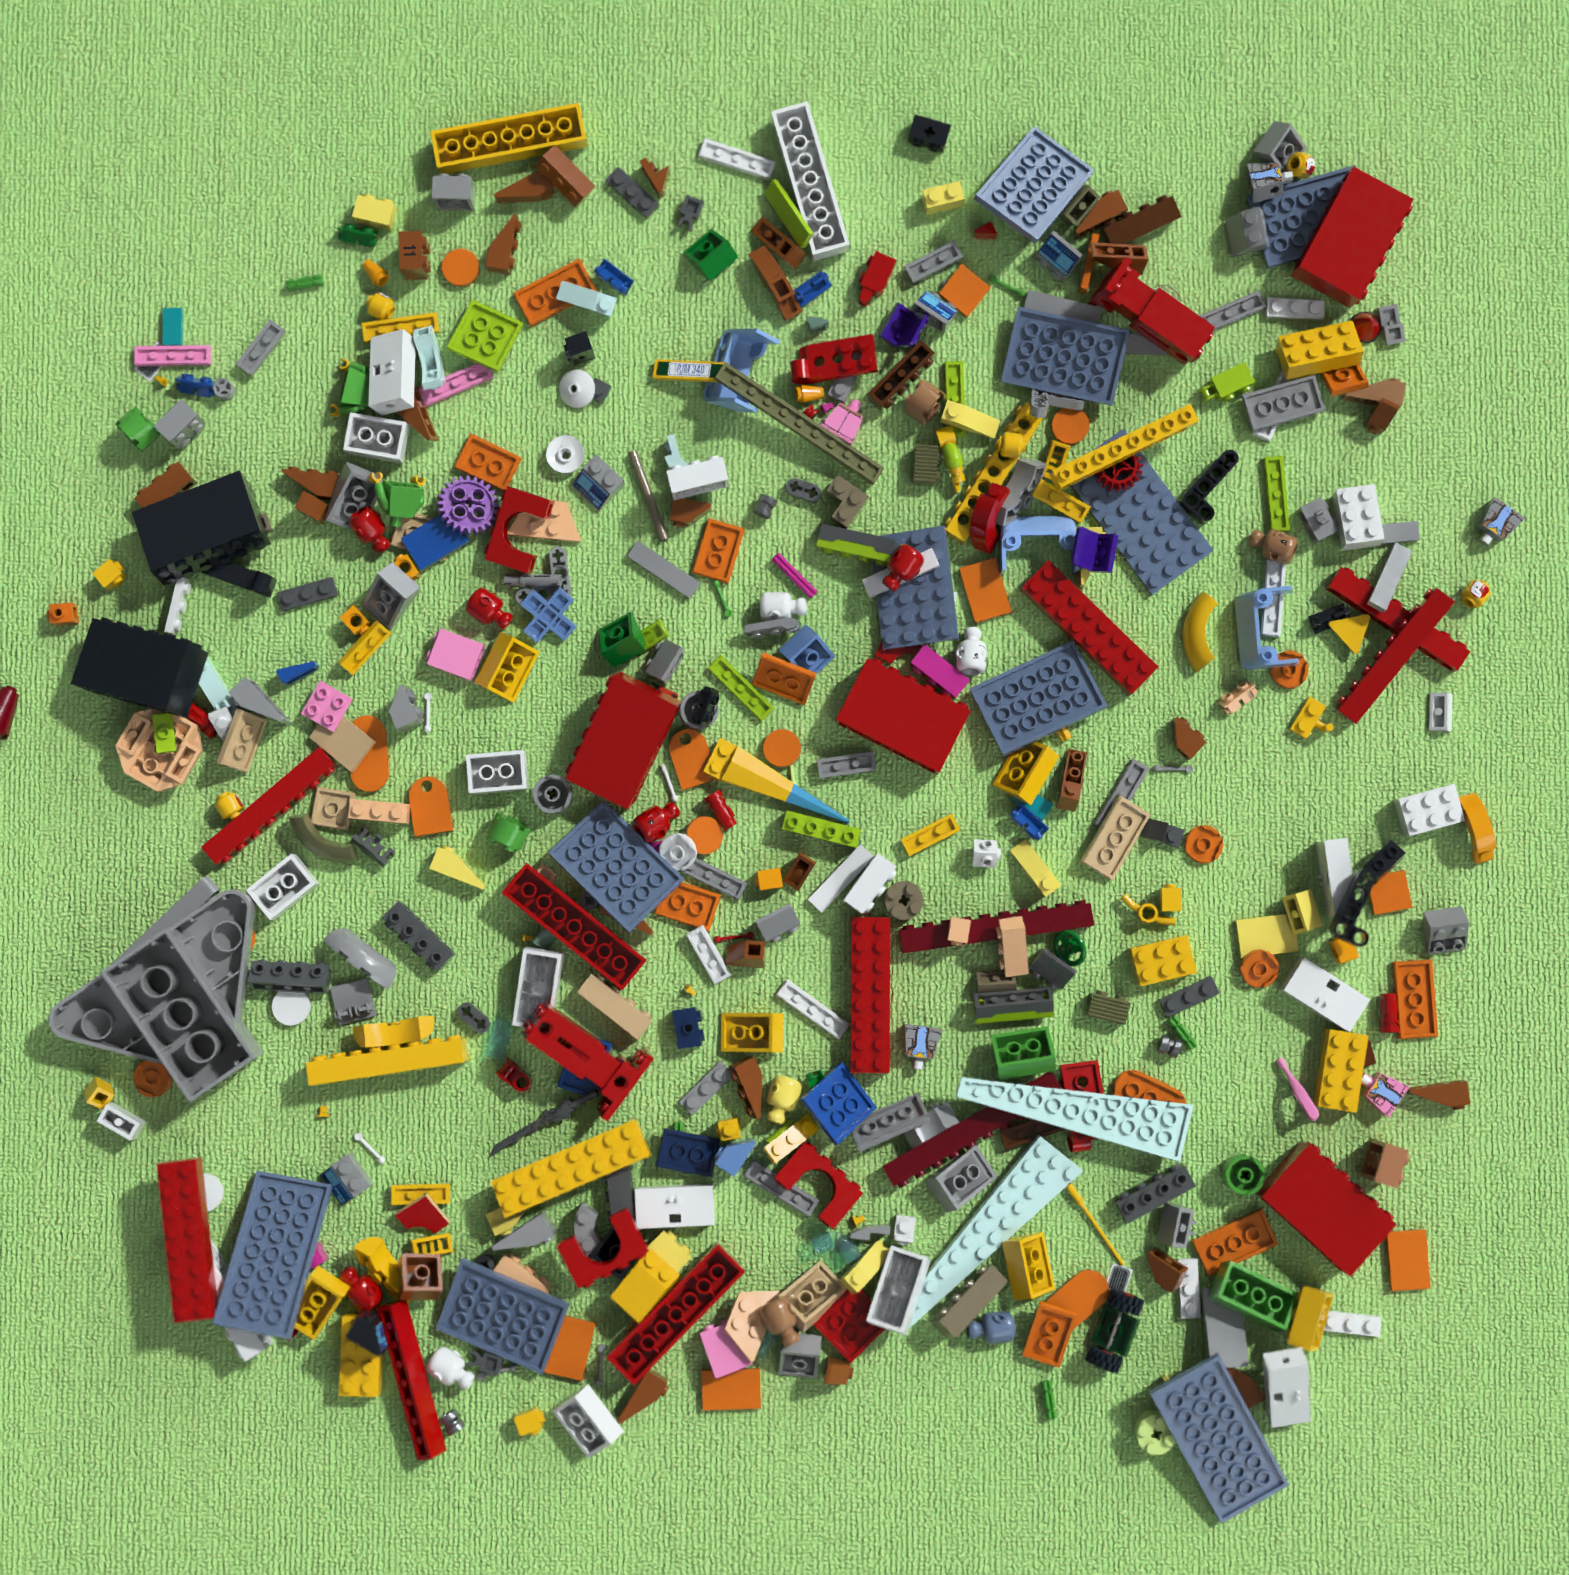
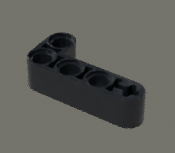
M1226 450L1180 500L1181 507L1197 523L1207 524L1214 517L1213 507L1204 499L1237 464L1239 457L1236 451ZM1230 457V462L1224 467L1222 463ZM1217 470L1220 473V477H1213L1211 471ZM1199 484H1205L1207 491L1202 492L1199 489ZM1186 498H1192L1195 502L1194 505H1188ZM1201 510L1207 511L1209 517H1208V518H1203V517H1201L1200 511H1201Z
M231 562L213 566L208 571H201V573L269 598H271L277 583V579L268 574L253 571Z
M1360 868L1355 872L1329 927V932L1333 937L1354 947H1363L1369 941L1368 933L1355 926V923L1376 881V873L1372 868ZM1363 873H1366L1368 880H1364ZM1355 889H1358L1361 893L1359 899H1355L1353 896ZM1348 906L1352 909L1350 917H1347L1345 914V909ZM1339 924L1344 927V932L1341 935L1336 931ZM1356 933H1360L1362 936L1360 943H1356L1354 940Z

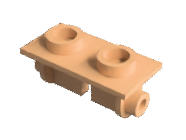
M1248 680L1241 682L1232 692L1224 694L1217 704L1224 707L1223 711L1226 715H1232L1242 707L1239 700L1246 704L1256 697L1258 693L1255 688L1256 685Z

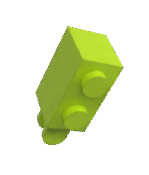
M1243 362L1211 377L1208 381L1209 385L1199 389L1198 392L1202 394L1204 403L1216 398L1217 402L1222 400L1227 402L1233 399L1236 393L1241 392V394L1250 391L1255 380L1246 362ZM1209 389L1212 390V392H1213L1212 395H1210V393H1209V391H1208Z

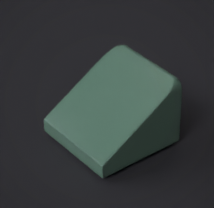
M806 316L810 333L814 334L828 329V320Z
M543 928L533 940V943L541 949H549L557 937Z

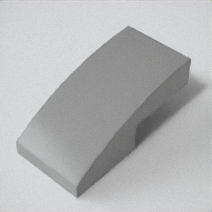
M1393 304L1377 308L1385 344L1391 345L1405 342L1403 322L1400 323L1398 305Z
M889 1224L863 1226L851 1231L850 1238L870 1240V1233L890 1235L891 1227Z

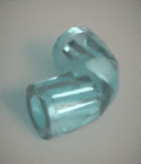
M827 1231L810 1238L818 1256L828 1251H835L841 1256L845 1265L862 1256L853 1240L841 1232Z

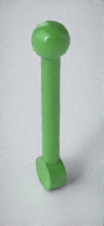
M994 275L990 276L989 282L991 284L1001 285L1017 293L1019 297L1025 296L1024 290L1011 287L997 280Z
M714 580L712 582V585L716 587V590L718 592V595L725 610L724 615L726 617H730L732 615L731 610H728V607L726 605V602L719 587L720 582L718 580Z

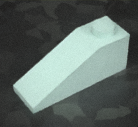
M561 281L556 297L558 300L607 317L612 316L617 300L615 297L566 281Z

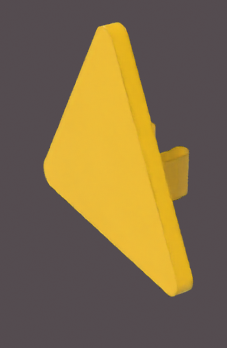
M1365 614L1330 621L1328 625L1354 654H1358L1370 615Z

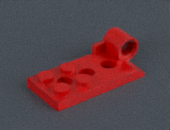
M873 334L806 345L799 348L800 359L790 362L791 380L794 384L806 385L878 372ZM856 352L862 353L859 360H853L852 355ZM837 355L843 356L842 362L834 363V358ZM817 359H824L822 366H815Z
M1098 1060L1059 1065L1062 1088L1064 1090L1104 1094ZM1079 1077L1085 1078V1087H1080L1077 1084ZM1067 1130V1144L1071 1153L1090 1151L1092 1148L1091 1140L1098 1139Z

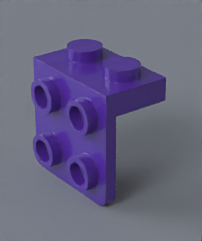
M895 303L878 336L895 348L912 347L917 343L920 331L927 325L929 314L927 312L913 313L902 304Z
M1077 527L1071 554V564L1093 573H1112L1119 536L1116 534H1098L1084 527Z

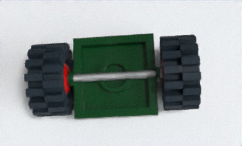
M1111 1288L1106 1303L1109 1305H1103L1091 1338V1342L1102 1347L1090 1345L1085 1360L1103 1370L1118 1374L1123 1361L1121 1356H1128L1140 1323V1319L1129 1314L1139 1316L1144 1300L1125 1291Z

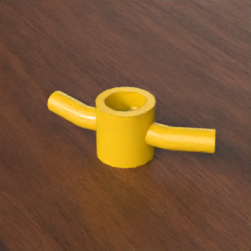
M1126 893L1120 898L1131 910L1136 912V916L1141 922L1149 923L1155 921L1159 924L1175 926L1176 918L1158 915V910L1153 904L1138 905ZM1145 907L1152 910V916L1148 919L1142 916V910Z

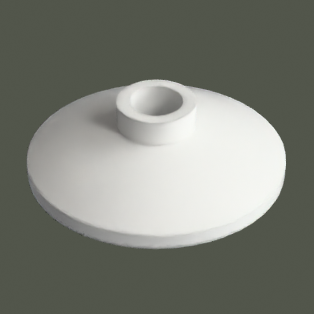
M583 370L567 372L560 381V396L568 406L573 408H582L588 405L595 394V384L592 377ZM574 385L577 388L576 392H573L572 387Z
M559 436L548 445L546 452L547 461L557 472H574L583 463V446L579 440L572 436ZM569 453L570 456L569 458L564 459L563 454Z

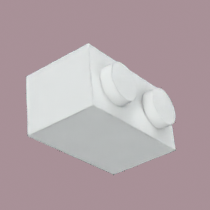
M115 1103L106 1104L97 1119V1122L128 1140L136 1139L146 1123L145 1120Z

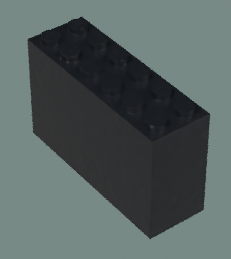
M240 470L132 512L150 571L163 585L174 584L177 579L192 577L195 573L208 571L213 566L226 564L234 558L244 557L252 551L262 550L271 544L252 486Z
M101 617V620L92 618L70 684L95 694L187 718L209 652L202 650L203 646L192 643L191 640L185 638L176 639L175 636L165 633L161 635L159 632L151 629L146 631L139 626L133 625L130 627L126 623L120 621L115 623L113 620Z

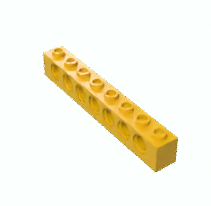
M1027 402L1023 407L1021 405L1018 407L1014 414L1016 419L1013 423L1010 421L1004 430L1005 432L1020 433L1023 436V441H1026V445L1043 420V418L1030 415V404ZM1025 421L1028 424V428L1022 429L1018 423ZM999 439L994 445L997 448L994 454L989 453L984 461L987 464L984 470L979 469L974 479L977 481L973 486L969 485L965 491V500L963 502L959 501L954 509L956 514L953 518L949 517L944 524L946 534L962 545L970 536V522L974 510L968 506V502L971 500L977 502L980 494L985 495V493L978 490V486L983 484L989 489L992 483L1002 485L1018 459L1009 457L1006 461L999 459ZM996 469L998 476H990L988 470ZM964 516L967 518L968 523L962 525L958 522V518Z
M1190 403L1052 470L1050 477L1059 492L1194 427L1199 422V419Z

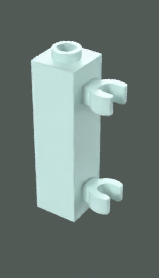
M207 657L199 685L215 711L227 707L233 717L236 708L240 709V707H237L230 700L232 696L228 693L227 686L209 657Z

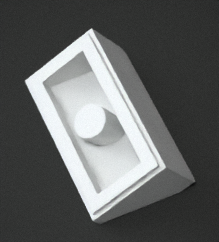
M1430 693L1429 731H1452L1453 695L1451 693Z

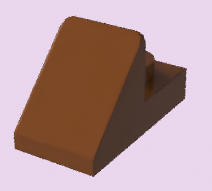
M645 157L639 161L640 167L661 199L664 196L670 173L669 166L657 172L652 161L649 163Z
M799 853L784 877L783 882L799 891L816 862Z

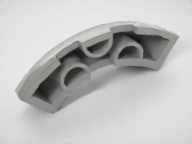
M1017 459L1012 477L1006 485L1010 493L996 518L998 525L1003 527L1018 518L1017 514L1021 509L1025 510L1033 499L1031 495L1040 479L1043 478L1046 463L1032 459Z
M339 928L325 937L324 941L334 951L346 958V961L358 970L361 969L369 978L384 988H390L396 976V966L392 961L378 953L349 929Z

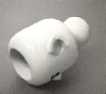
M766 592L761 595L760 616L763 621L792 618V614L803 616L807 613V601L804 598L792 600L791 595L787 592Z
M968 627L963 634L965 640L960 642L956 649V668L964 675L975 676L983 673L986 669L987 646L979 640L982 636L981 630L976 627Z
M440 1347L427 1364V1372L446 1386L457 1382L461 1389L467 1390L475 1379V1375L472 1372L463 1370L465 1361L456 1350L451 1351L446 1347Z

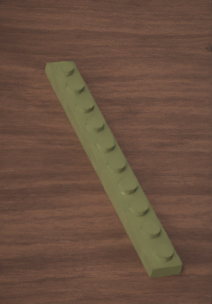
M724 362L715 376L714 380L871 484H875L882 473L883 466L728 363Z

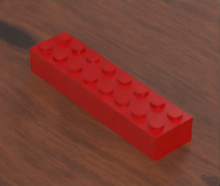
M1049 560L1021 587L1020 591L1071 641L1073 640L1076 646L1128 696L1132 695L1159 667Z
M525 863L502 892L509 900L622 991L647 961L644 956L529 863Z
M851 917V1073H890V917Z
M202 1157L158 1163L156 1166L174 1323L214 1318L218 1306Z
M716 1242L678 1280L639 1324L636 1323L607 1353L606 1358L635 1385L745 1273V1269Z

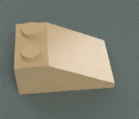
M820 1260L778 1295V1297L783 1296L788 1299L792 1311L796 1312L797 1322L795 1326L803 1333L833 1305L847 1288Z

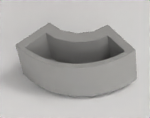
M938 1102L931 1106L928 1112L930 1122L903 1133L911 1149L959 1123L948 1102L942 1105Z
M584 1201L577 1212L574 1230L584 1253L591 1258L590 1254L602 1240L596 1228V1219L600 1212Z

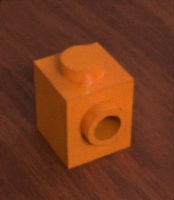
M72 602L49 604V610H47L48 621L55 626L79 624L78 605Z

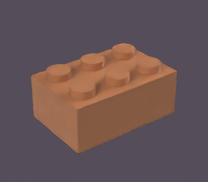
M1371 1138L1360 1175L1375 1182L1398 1188V1185H1401L1403 1181V1168L1409 1161V1150Z

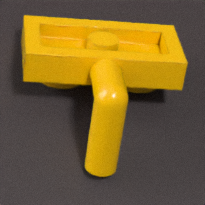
M1308 697L1289 730L1303 739H1307L1314 727L1327 733L1332 731L1334 726L1331 723L1324 724L1318 720L1326 706L1312 697Z

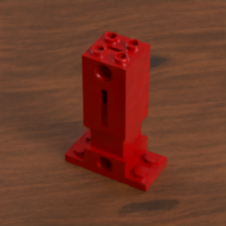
M1126 256L1107 273L1087 304L1099 305L1109 313L1115 310L1131 321L1130 328L1183 365L1188 362L1192 363L1202 354L1204 344H1208L1214 336L1212 331L1215 326L1160 287L1153 290L1138 279L1140 273L1129 266L1132 260Z
M548 1002L539 1003L533 1012L535 1015L531 1020L527 1019L522 1026V1034L525 1040L580 1079H583L585 1076L594 1082L600 1093L604 1095L597 1104V1110L601 1118L608 1122L652 1063L654 1057L644 1047L634 1053L632 1062L621 1054H618L616 1057L605 1049L600 1039ZM542 1023H547L545 1027L539 1028Z

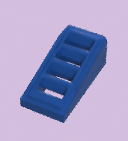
M313 661L278 669L276 673L283 684L289 685L319 669L320 666Z

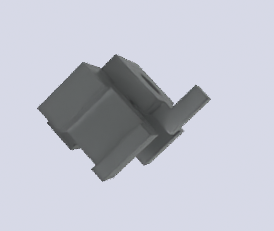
M363 825L361 827L362 833L359 836L355 834L351 841L369 858L384 868L388 863L387 858L390 855L394 857L396 852L389 848L380 856V852L384 848L379 844L382 841V836L378 833L373 839L369 835L362 841L369 834V829ZM371 843H374L376 846L371 847L370 845Z

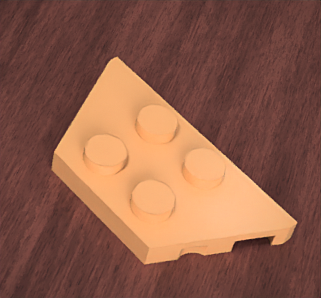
M561 501L554 502L549 519L530 513L518 514L507 533L509 536L581 542L567 502Z
M780 1291L739 1292L723 1330L733 1339L734 1344L738 1349L742 1350L747 1360L751 1363L754 1362L767 1329L761 1323L760 1308L767 1302L777 1298L781 1294Z

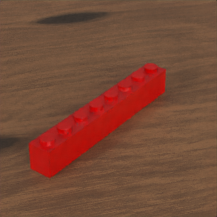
M1347 567L1339 568L1325 587L1327 591L1362 614H1369L1370 619L1394 635L1399 631L1397 628L1404 619L1408 620L1412 615L1410 613L1411 610L1402 607L1403 604L1396 599L1390 600L1384 613L1368 605L1367 601L1373 587L1370 586V582L1366 579L1356 577L1354 572ZM1434 628L1417 650L1452 673L1458 671L1471 651L1466 649L1467 646L1464 643L1452 640L1447 632Z
M1437 587L1429 588L1423 594L1424 600L1420 605L1416 604L1411 609L1410 613L1412 615L1408 620L1404 619L1397 627L1399 631L1395 636L1392 634L1386 640L1387 646L1383 651L1379 650L1374 655L1373 659L1375 661L1370 666L1367 665L1361 672L1362 677L1358 681L1355 680L1349 686L1350 692L1346 697L1343 695L1336 704L1338 706L1336 710L1353 723L1357 724L1455 603L1452 598Z
M318 747L201 846V848L216 865L227 864L232 860L231 856L236 851L239 853L244 850L249 840L258 838L262 834V829L266 826H272L277 821L276 817L280 814H286L295 801L298 803L306 797L305 793L309 789L314 790L321 784L320 780L331 776L335 772L334 768L338 765L323 748Z
M407 1300L391 1301L378 1307L377 1312L379 1319L382 1320L388 1345L387 1349L417 1460L432 1459L447 1451Z

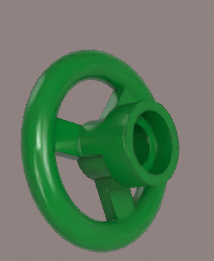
M1062 930L1054 937L1053 949L1055 955L1060 960L1072 967L1084 962L1087 954L1086 945L1077 933L1071 930ZM1059 940L1064 945V956L1059 949ZM1081 952L1079 959L1075 961L1069 960L1073 953Z

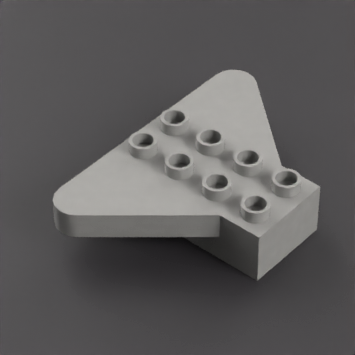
M241 889L227 890L218 894L173 926L166 927L102 970L99 976L57 1003L49 1014L51 1030L57 1036L67 1040L163 1064L189 1102L198 1098L264 1053L242 1021L255 918L253 898Z

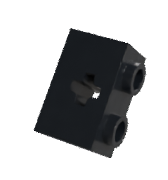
M915 114L908 142L915 147H927L935 153L944 152L951 125Z
M586 331L564 338L566 345H563L566 356L568 361H573L574 366L595 359Z
M1390 840L1364 865L1363 868H1372L1375 871L1376 881L1374 885L1402 860L1405 852L1395 842Z

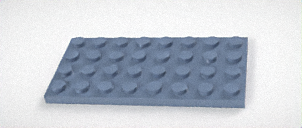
M1124 429L1120 430L1097 448L1126 435V431ZM1140 452L1135 456L1142 457L1138 462L1143 464V467L1139 469L1142 471V475L1138 476L1139 481L1134 482L1132 488L1127 485L1128 489L1123 491L1120 486V491L1116 492L1115 487H1113L1110 492L1108 491L1109 486L1106 485L1105 488H1102L1101 486L1104 482L1096 483L1099 476L1093 477V475L1071 485V488L1082 502L1091 506L1089 512L1099 526L1102 527V530L1106 534H1116L1119 536L1116 549L1152 596L1214 550ZM1128 458L1125 459V463L1129 464L1130 467H1132L1130 460ZM1118 463L1115 464V466H1116V468H1115V469H1116L1115 473H1116L1117 470L1120 468ZM1105 469V474L1110 478V471ZM1121 473L1118 475L1116 480H1124L1128 478L1131 474Z
M262 1171L256 1172L212 1323L213 1325L291 1340L333 1189L332 1184Z
M1218 1353L1149 1391L1221 1524L1289 1486Z

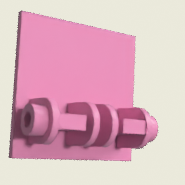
M319 681L301 714L334 732L353 699Z

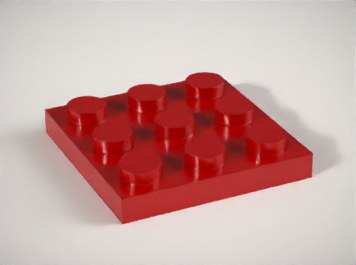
M847 1289L813 1324L850 1363L885 1330L866 1321L873 1300L862 1289L854 1294Z

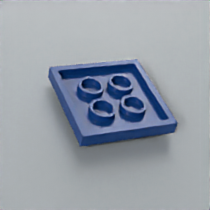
M843 1062L838 1063L800 1099L834 1145H838L877 1108Z

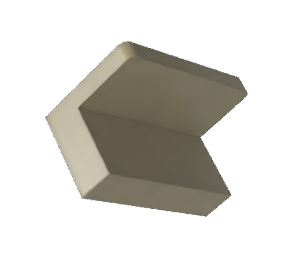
M1004 970L976 972L977 994L1016 990V977H1005Z

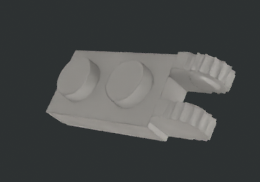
M795 618L776 619L745 625V633L753 639H758L766 634L779 635L783 631L794 633L800 630L801 625Z

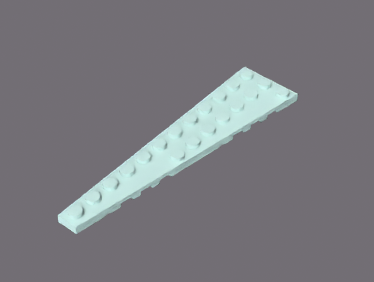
M963 1077L960 1078L956 1097L1177 1162L1181 1160L1193 1109L1191 1104Z
M1038 1134L927 1271L910 1327L997 1250L1003 1241L1008 1240L1079 1176L1083 1170Z

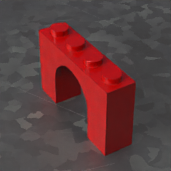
M507 486V489H504L501 500H503L501 508L499 507L496 512V524L490 531V544L486 545L484 555H486L485 560L532 574L537 555L515 548L508 539L507 528L511 519L520 513H530L549 519L555 501Z
M803 1142L772 1179L784 1190L789 1191L805 1172L818 1170L825 1173L832 1182L833 1193L830 1201L816 1218L830 1230H833L862 1196L861 1187L855 1181L850 1182L846 1179V1173L840 1168L835 1169L830 1165L832 1161L825 1155L821 1157L816 1152L817 1148L813 1144Z
M628 1207L619 1210L609 1217L620 1239V1249L611 1260L597 1262L590 1259L584 1253L575 1234L557 1243V1248L578 1288L583 1286L585 1289L594 1284L593 1280L599 1277L604 1279L612 1274V1270L616 1268L621 1270L629 1265V1261L633 1259L638 1261L647 1256L646 1252L649 1251V1248Z

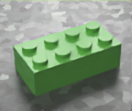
M1232 1261L1220 1263L1208 1299L1278 1332L1287 1330L1298 1293Z

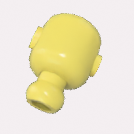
M777 1075L773 1078L766 1098L767 1103L772 1106L771 1111L767 1114L768 1121L780 1125L784 1123L785 1112L793 1111L800 1099L802 1091L800 1082L782 1075Z

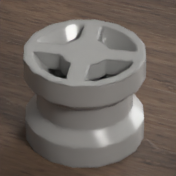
M225 378L216 380L213 385L214 393L222 400L232 399L235 395L234 385Z

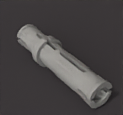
M505 574L504 584L505 586H521V588H527V586L561 587L562 575Z

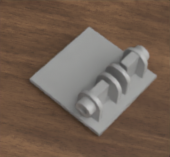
M368 978L330 987L336 1010L334 1016L336 1020L338 1019L339 1025L377 1015Z

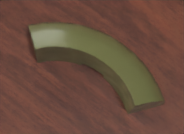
M309 813L289 817L291 827L297 838L315 855L338 863L358 862L354 843H338L324 838L313 825Z

